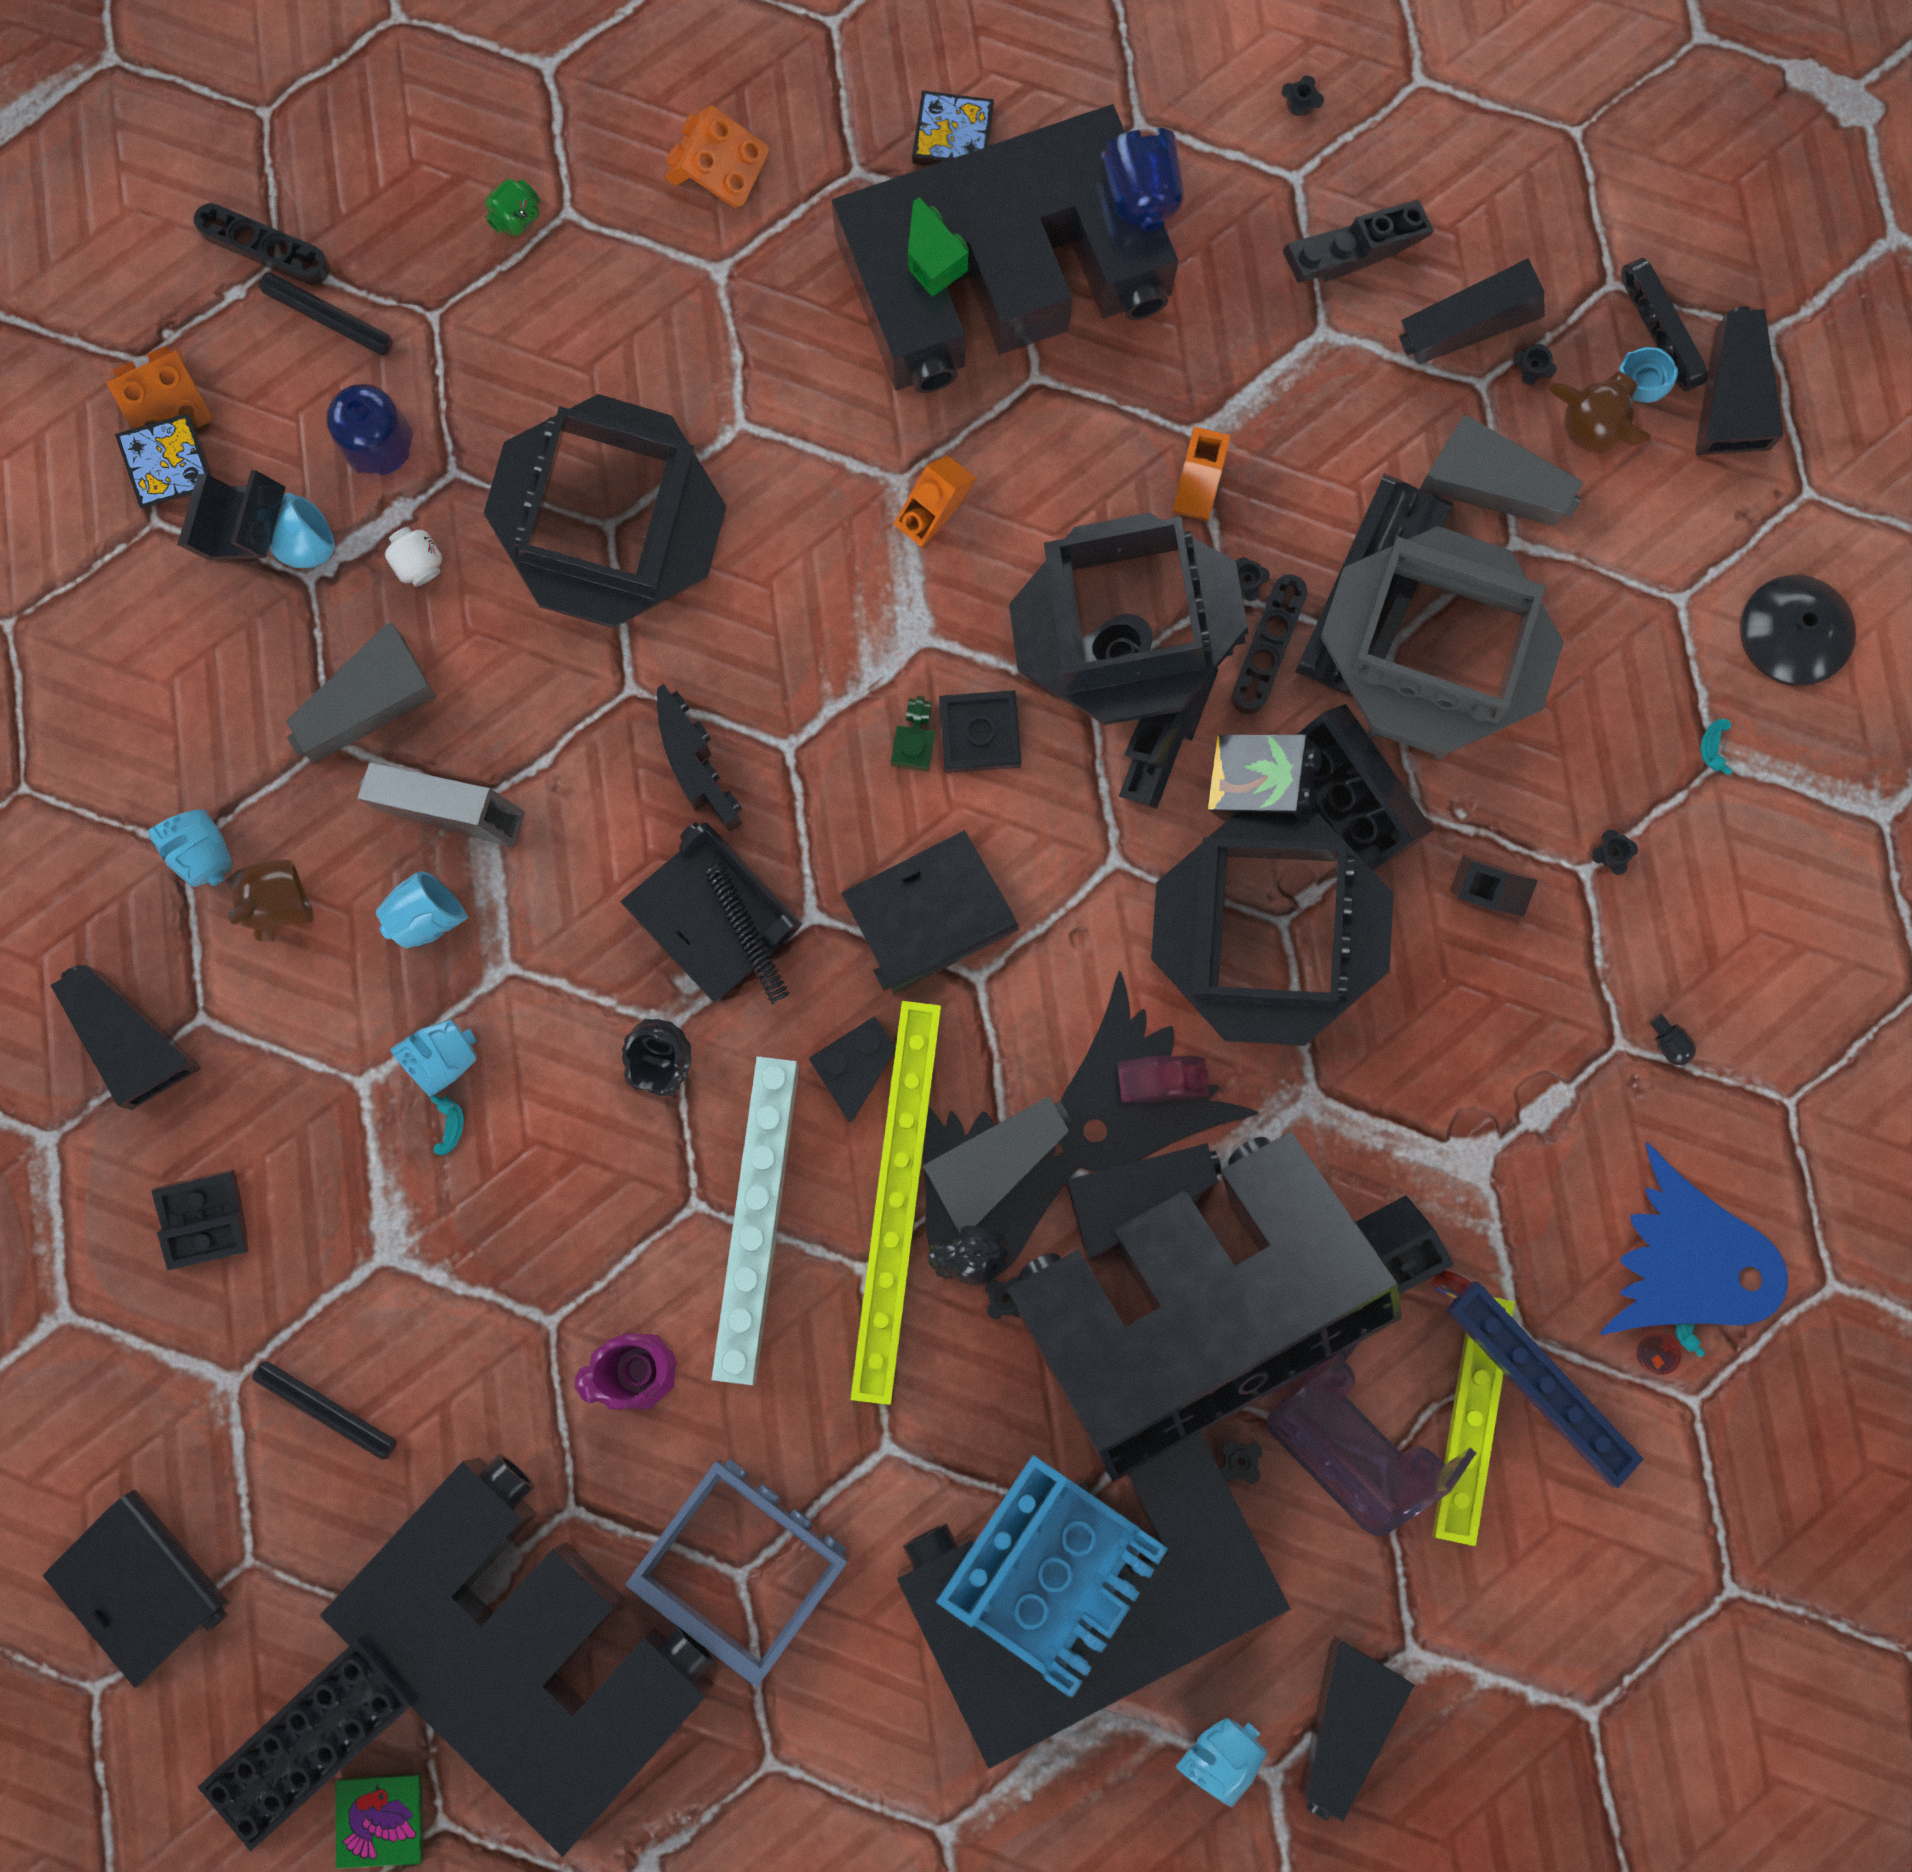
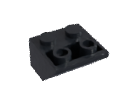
M1407 1195L1355 1222L1397 1282L1399 1294L1454 1266L1434 1227Z

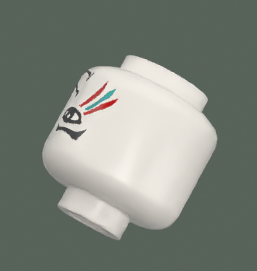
M405 527L389 537L391 544L385 551V558L401 582L406 584L413 583L417 587L439 575L441 572L439 566L442 563L443 556L428 532L424 530L411 531L409 527Z

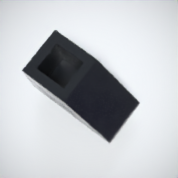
M1463 855L1450 892L1459 899L1495 911L1525 916L1538 880Z

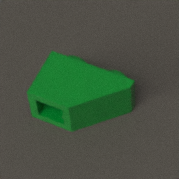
M919 197L913 201L908 246V267L913 276L934 297L968 271L969 248L959 234L955 233L953 235L946 228L940 212L934 206L928 207Z

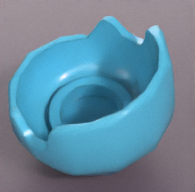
M1643 347L1626 354L1619 366V372L1625 373L1638 384L1632 400L1650 403L1660 400L1671 391L1677 378L1678 368L1675 366L1672 357L1660 348Z

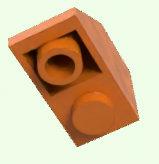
M1193 427L1172 513L1209 521L1231 435Z
M949 455L930 463L925 467L893 525L920 547L925 546L960 507L976 477Z

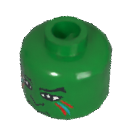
M505 179L485 198L484 204L488 212L485 219L497 233L502 234L506 232L512 236H519L538 218L540 214L538 207L540 198L524 180Z

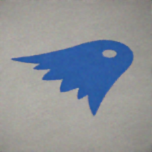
M1646 1143L1649 1161L1662 1192L1651 1188H1645V1192L1660 1215L1634 1214L1630 1216L1632 1225L1642 1239L1650 1246L1626 1253L1620 1258V1262L1631 1271L1643 1277L1644 1281L1635 1282L1620 1292L1623 1296L1636 1299V1302L1616 1315L1603 1328L1600 1335L1640 1327L1669 1324L1747 1325L1760 1322L1771 1316L1784 1301L1788 1287L1786 1265L1777 1248L1759 1231L1720 1207L1695 1188L1649 1143ZM1746 1267L1757 1269L1762 1276V1284L1755 1291L1744 1289L1739 1282V1274Z

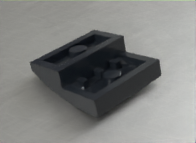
M234 1169L155 1187L151 1190L161 1225L157 1235L167 1271L248 1251L246 1224Z

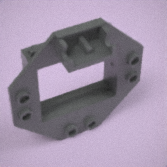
M1439 526L1410 539L1397 536L1393 546L1345 566L1320 636L1369 724L1368 735L1373 737L1379 735L1435 754L1434 758L1440 760L1453 751L1541 712L1545 706L1564 642L1541 603L1546 586L1527 579L1511 550ZM1394 573L1521 616L1497 697L1367 654Z

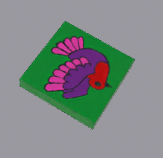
M422 1773L338 1778L335 1781L336 1869L420 1864L423 1861Z

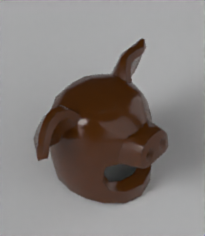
M1617 371L1606 382L1589 384L1581 391L1563 383H1554L1550 387L1553 395L1569 404L1565 411L1564 428L1569 439L1588 452L1601 453L1614 448L1620 441L1633 446L1647 442L1651 438L1649 433L1632 424L1634 408L1631 399L1638 384L1625 373Z
M275 860L241 868L226 880V884L232 893L234 909L228 912L229 921L231 924L241 922L242 926L254 929V937L258 941H274L275 927L314 922L315 916L312 905L307 899L292 860Z

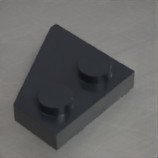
M873 1016L808 1059L848 1122L851 1123L856 1119L859 1110L895 1054L896 1048L877 1018Z

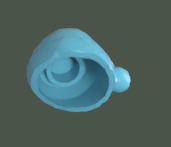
M285 493L269 545L272 555L278 561L292 568H313L321 563H326L335 549L334 537L327 520L311 501L301 496Z

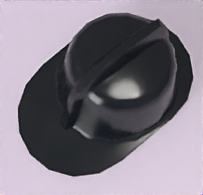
M1123 614L1115 616L1082 639L1086 662L1149 651L1153 641L1152 629L1147 621L1138 615Z

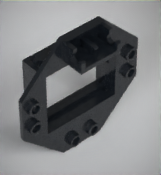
M597 394L569 409L559 406L556 416L549 417L548 420L504 441L484 509V517L487 519L488 524H490L540 608L616 628L708 578L726 505L695 455L694 445L688 443L672 415ZM564 432L666 461L636 575L532 545Z
M1144 513L1074 527L1065 539L1044 543L1046 561L1009 603L1018 672L1103 725L1182 711L1222 661L1234 654L1233 648L1236 644H1246L1245 635L1249 634L1236 561L1192 537L1191 531L1183 532L1181 516L1161 520L1151 513ZM1179 550L1194 642L1086 662L1072 570Z
M1237 812L1209 837H1203V842L1157 881L1151 959L1225 1042L1305 1046L1381 979L1390 974L1394 893L1319 813H1310V821L1302 822L1292 813ZM1227 857L1338 862L1330 993L1219 987Z

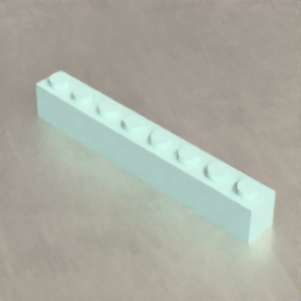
M766 1057L756 1058L711 1379L714 1381L756 1385L800 1068L796 1061Z

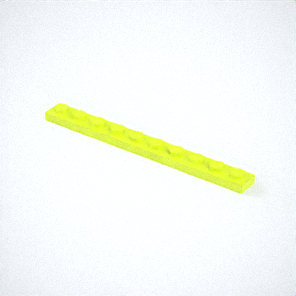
M902 1001L850 1400L891 1405L941 1013L940 1005Z

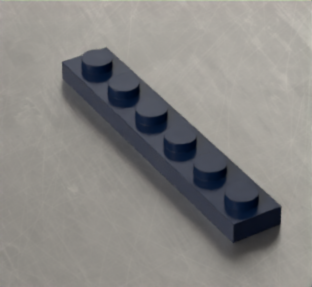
M1471 1281L1447 1307L1446 1312L1610 1487L1619 1488L1644 1458L1478 1281Z

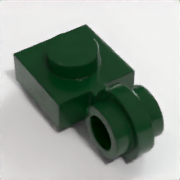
M917 695L916 699L909 698L906 721L913 722L912 728L897 726L891 758V766L929 772L935 731L921 729V723L929 724L932 701H926L925 696Z

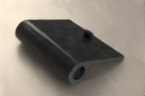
M695 822L688 826L680 835L682 842L679 846V852L620 902L703 993L716 1004L753 972L755 968L751 967L752 963L748 961L749 957H746L747 952H744V947L740 946L741 941L737 939L738 936L735 935V930L732 929L733 925L729 924L730 920L727 919V914L724 913L725 909L721 908L722 904L718 902L719 898L713 892L714 887L710 886L711 882L705 876L706 870L711 865L719 861L724 862V865L715 867L708 874H711L720 867H727L725 872L730 873L728 876L732 878L730 883H735L733 888H737L736 893L741 894L738 899H743L742 904L746 905L744 910H749L747 915H751L750 920L754 921L752 926H757L755 931L760 932L757 937H763L760 942H765L764 947L768 948L766 953H771L772 955L800 929L802 922L708 822L701 825Z
M965 830L841 893L879 965L873 972L882 990L885 991L890 988L893 994L1019 931V926L1010 907Z
M136 1490L127 1493L112 1504L42 1575L134 1688L139 1687L193 1633L202 1627L207 1632L212 1630L228 1615L224 1609L230 1602Z

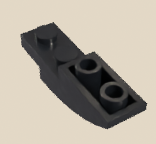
M1418 199L1358 216L1350 226L1287 243L1282 252L1297 283L1322 277L1323 281L1326 282L1395 255L1432 235L1434 229Z
M1218 668L1182 711L1140 719L1124 754L1132 762L1119 797L1154 809L1158 808L1183 739L1193 740L1217 676Z
M662 684L657 688V713L663 746L671 768L694 810L696 811L708 802L727 830L731 832L742 824L738 815L742 807L730 790L723 794L715 783L721 778L708 760L701 763V761L711 755L707 742L712 739L699 721L692 724L685 712L690 709L680 693L676 690L671 694L666 686Z

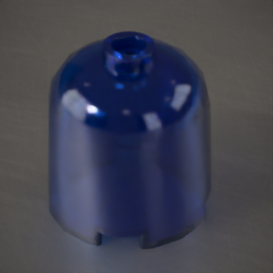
M1157 128V135L1141 137L1140 130L1119 135L1106 143L1107 152L1102 151L1100 153L1115 214L1124 223L1137 227L1142 226V229L1145 231L1163 227L1165 225L1164 221L1179 211L1184 199V186L1176 135L1172 130Z
M354 384L340 390L331 400L326 412L327 429L345 462L356 472L386 475L399 469L409 458L410 453L408 451L412 443L413 431L395 401L382 389L369 384Z

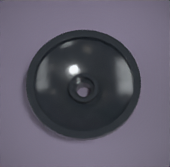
M1786 575L1765 583L1748 599L1740 618V637L1748 658L1763 674L1783 684L1808 686L1825 681L1836 674L1847 663L1855 645L1856 626L1847 602L1830 585L1810 576ZM1803 617H1807L1812 621V627L1804 624Z

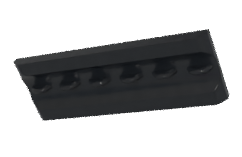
M1383 474L1295 670L1296 673L1353 697L1320 637L1343 568L1393 546L1397 536L1410 539L1437 526L1443 528L1452 509L1453 502L1430 492L1420 490L1395 477ZM1393 574L1367 654L1385 660L1419 581Z
M359 1637L197 1788L251 1852L409 1709L414 1702L398 1682L385 1671L377 1657Z

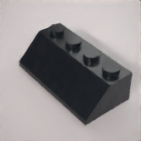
M1347 704L1323 712L1296 734L1307 735L1319 746L1321 751V767L1319 771H1316L1314 781L1317 802L1315 808L1311 809V813H1319L1373 872L1434 831Z

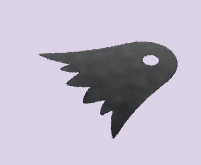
M1121 971L1118 972L1111 998L1100 1028L1086 1057L1060 1101L1071 1120L1070 1123L1066 1124L1069 1130L1068 1134L1059 1142L1064 1152L1092 1143L1086 1139L1083 1131L1088 1121L1098 1119L1106 1125L1107 1135L1102 1140V1144L1081 1165L1084 1168L1096 1171L1136 1162L1156 1150L1198 1131L1258 1114L1257 1111L1240 1105L1209 1101L1220 1089L1217 1085L1202 1084L1191 1086L1203 1065L1204 1059L1197 1056H1187L1169 1060L1174 1042L1172 1026L1162 1028L1144 1037L1146 1012L1142 1009L1130 1019L1127 989Z
M929 1107L923 1147L924 1165L994 1127L990 1116L983 1111L976 1118L968 1134L965 1135L962 1124L953 1111L949 1112L946 1127H944L940 1119ZM1102 1141L1084 1144L1054 1157L1055 1146L978 1224L977 1227L1003 1234L1006 1241V1249L1009 1252V1262L1003 1271L1016 1260L1042 1215L1066 1181L1098 1149ZM924 1170L926 1235L930 1248L937 1240L952 1241L959 1237L960 1234Z

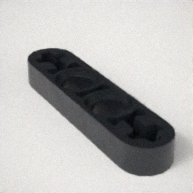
M204 204L195 212L194 224L204 239L306 284H319L329 276L330 264L323 252L316 246L218 204ZM218 218L222 226L227 228V231L225 232L222 227L215 224L210 225L208 228L206 223L208 221L214 222ZM243 230H253L255 232L254 239L248 244H239L236 241L238 234ZM274 245H287L288 250L283 257L275 259L269 256L270 249ZM297 256H299L302 261L309 264H312L316 260L318 266L316 268L310 266L308 270H306L303 263L297 260Z
M1639 258L1625 264L1621 270L1624 287L1657 348L1670 355L1675 362V366L1678 368L1676 383L1686 392L1705 384L1708 379L1706 365L1652 265L1645 258Z
M1283 575L1276 581L1232 692V703L1236 710L1243 714L1250 715L1260 711L1272 688L1307 597L1306 583L1297 575ZM1288 586L1295 588V596L1291 598L1287 610L1280 609L1284 598V592L1282 591H1285ZM1274 618L1282 620L1286 625V633L1282 636H1272L1266 630V622ZM1260 652L1269 654L1273 659V667L1265 671L1259 670L1253 664V656ZM1252 678L1260 680L1255 691V696L1260 698V700L1253 699L1250 704L1244 701L1245 695L1240 693V691L1246 692Z

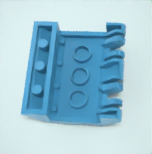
M1032 1455L936 1603L970 1627L974 1625L1041 1672L1044 1679L1073 1698L1083 1681L1066 1667L1067 1664L1087 1676L1092 1667L1088 1664V1661L1075 1654L1070 1648L1077 1637H1080L1094 1651L1102 1652L1107 1644L1090 1631L1091 1627H1094L1111 1639L1131 1608L1116 1596L1114 1591L1117 1589L1133 1601L1140 1594L1135 1586L1126 1580H1122L1117 1575L1127 1562L1135 1572L1150 1578L1154 1569L1137 1557L1138 1554L1141 1552L1153 1562L1159 1564L1168 1548L1066 1476Z

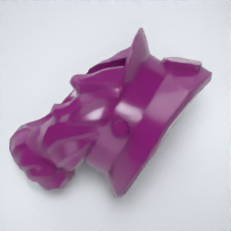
M625 1333L624 1335L607 1340L602 1346L594 1350L591 1355L590 1366H584L578 1370L574 1386L580 1397L587 1403L599 1401L611 1410L651 1409L674 1388L675 1365L677 1363L673 1351L669 1350L658 1335Z

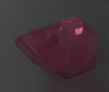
M1154 1055L1118 1063L1122 1102L1149 1103L1209 1097L1208 1073L1205 1058Z

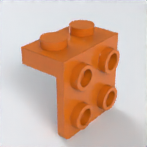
M709 105L696 115L691 113L684 122L681 132L685 135L680 145L676 144L667 157L666 163L670 166L664 178L675 186L688 178H692L732 207L739 208L746 202L768 156L769 147L713 105Z
M167 345L146 354L150 361L137 367L133 361L127 362L113 369L112 372L115 377L106 382L132 429L187 413L192 414L196 429L211 421V413L184 365L187 361L180 348L170 351Z

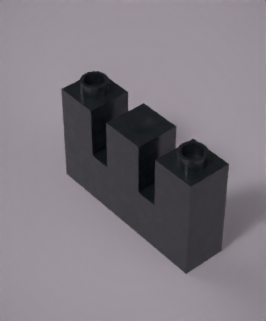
M1114 104L831 199L835 237L895 391L914 385L919 393H930L940 390L957 378V369L965 367V333L947 287L932 297L909 271L908 246L913 201L919 197L928 207L934 206L940 212L946 228L953 235L955 233L959 234L969 248L968 271L952 283L969 278L999 355L1069 330L1072 295L1053 251V248L1064 244L1072 243L1103 319L1125 312L1127 319L1132 321L1148 318L1161 311L1169 301L1168 296L1172 295L1179 260Z
M1292 1131L1272 1142L1266 1137H1257L1243 1143L1230 1156L1229 1166L1221 1170L1229 1205L1259 1250L1257 1254L1234 1266L1186 1190L1114 1229L1128 1268L1155 1310L1126 1327L1123 1325L1079 1249L1063 1258L1058 1254L1050 1253L1032 1260L1021 1270L1018 1276L1019 1282L1007 1288L1025 1329L1112 1482L1402 1319L1397 1282Z
M1201 1433L1125 1475L1157 1541L1167 1547L1168 1550L1159 1564L1146 1556L1139 1558L1154 1569L1150 1578L1141 1576L1132 1569L1131 1565H1126V1563L1117 1575L1122 1580H1126L1135 1586L1140 1594L1133 1601L1117 1589L1114 1591V1594L1131 1608L1111 1639L1094 1627H1091L1090 1631L1107 1644L1102 1652L1094 1651L1084 1643V1640L1077 1637L1070 1650L1088 1661L1092 1668L1087 1676L1067 1664L1066 1667L1083 1681L1073 1698L1044 1679L1041 1672L974 1625L970 1627L936 1603L976 1542L972 1533L955 1541L948 1524L944 1523L903 1545L911 1565L898 1571L897 1581L988 1769L1291 1609ZM1081 1477L1072 1480L1090 1493L1085 1481Z
M498 1454L488 1465L480 1457L462 1461L319 1616L349 1646L360 1637L377 1657L385 1671L398 1682L413 1700L414 1704L411 1707L542 1838L564 1857L705 1699L714 1684L703 1673L714 1662V1659L704 1646L678 1626L667 1638L654 1628L585 1702L557 1674L625 1598L568 1542H565L553 1548L503 1604L493 1612L469 1588L538 1514L523 1500L535 1486L530 1478L514 1462L502 1454Z

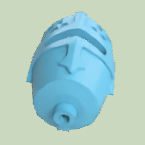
M205 809L188 811L170 817L148 831L151 842L168 868L172 869L192 887L201 886L208 882L212 887L225 880L223 874L232 869L233 862L224 837Z
M423 871L416 872L397 885L376 909V916L382 924L379 927L382 935L386 939H393L398 945L406 949L433 942L444 935L443 932L450 931L468 918L464 908L454 894L433 875Z
M450 1019L419 1029L414 1034L394 1045L390 1051L414 1081L431 1097L455 1082L476 1061L477 1055L472 1045L477 1040L470 1029L462 1032L459 1026Z
M1226 1717L1204 1731L1197 1738V1743L1188 1749L1175 1767L1202 1789L1233 1808L1253 1783L1267 1751L1256 1740L1261 1733L1249 1722L1243 1728L1237 1722Z

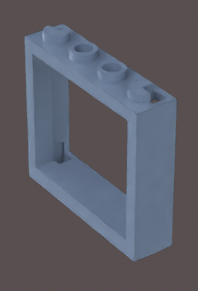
M729 1459L725 1464L723 1461L718 1460L707 1472L626 1582L625 1586L757 1688L847 1564L849 1558L843 1554L847 1548L833 1536L826 1534L822 1538L810 1528L814 1523L807 1516L795 1508L790 1514L778 1504L781 1497L764 1484L756 1488L745 1478L749 1473L735 1461ZM720 1479L830 1562L828 1568L761 1660L650 1575Z

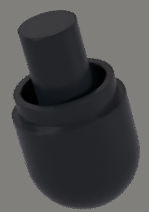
M1662 1013L1649 1021L1658 1034L1655 1038L1657 1047L1669 1062L1675 1065H1685L1692 1061L1696 1054V1046L1684 1028H1681L1678 1024L1671 1026Z

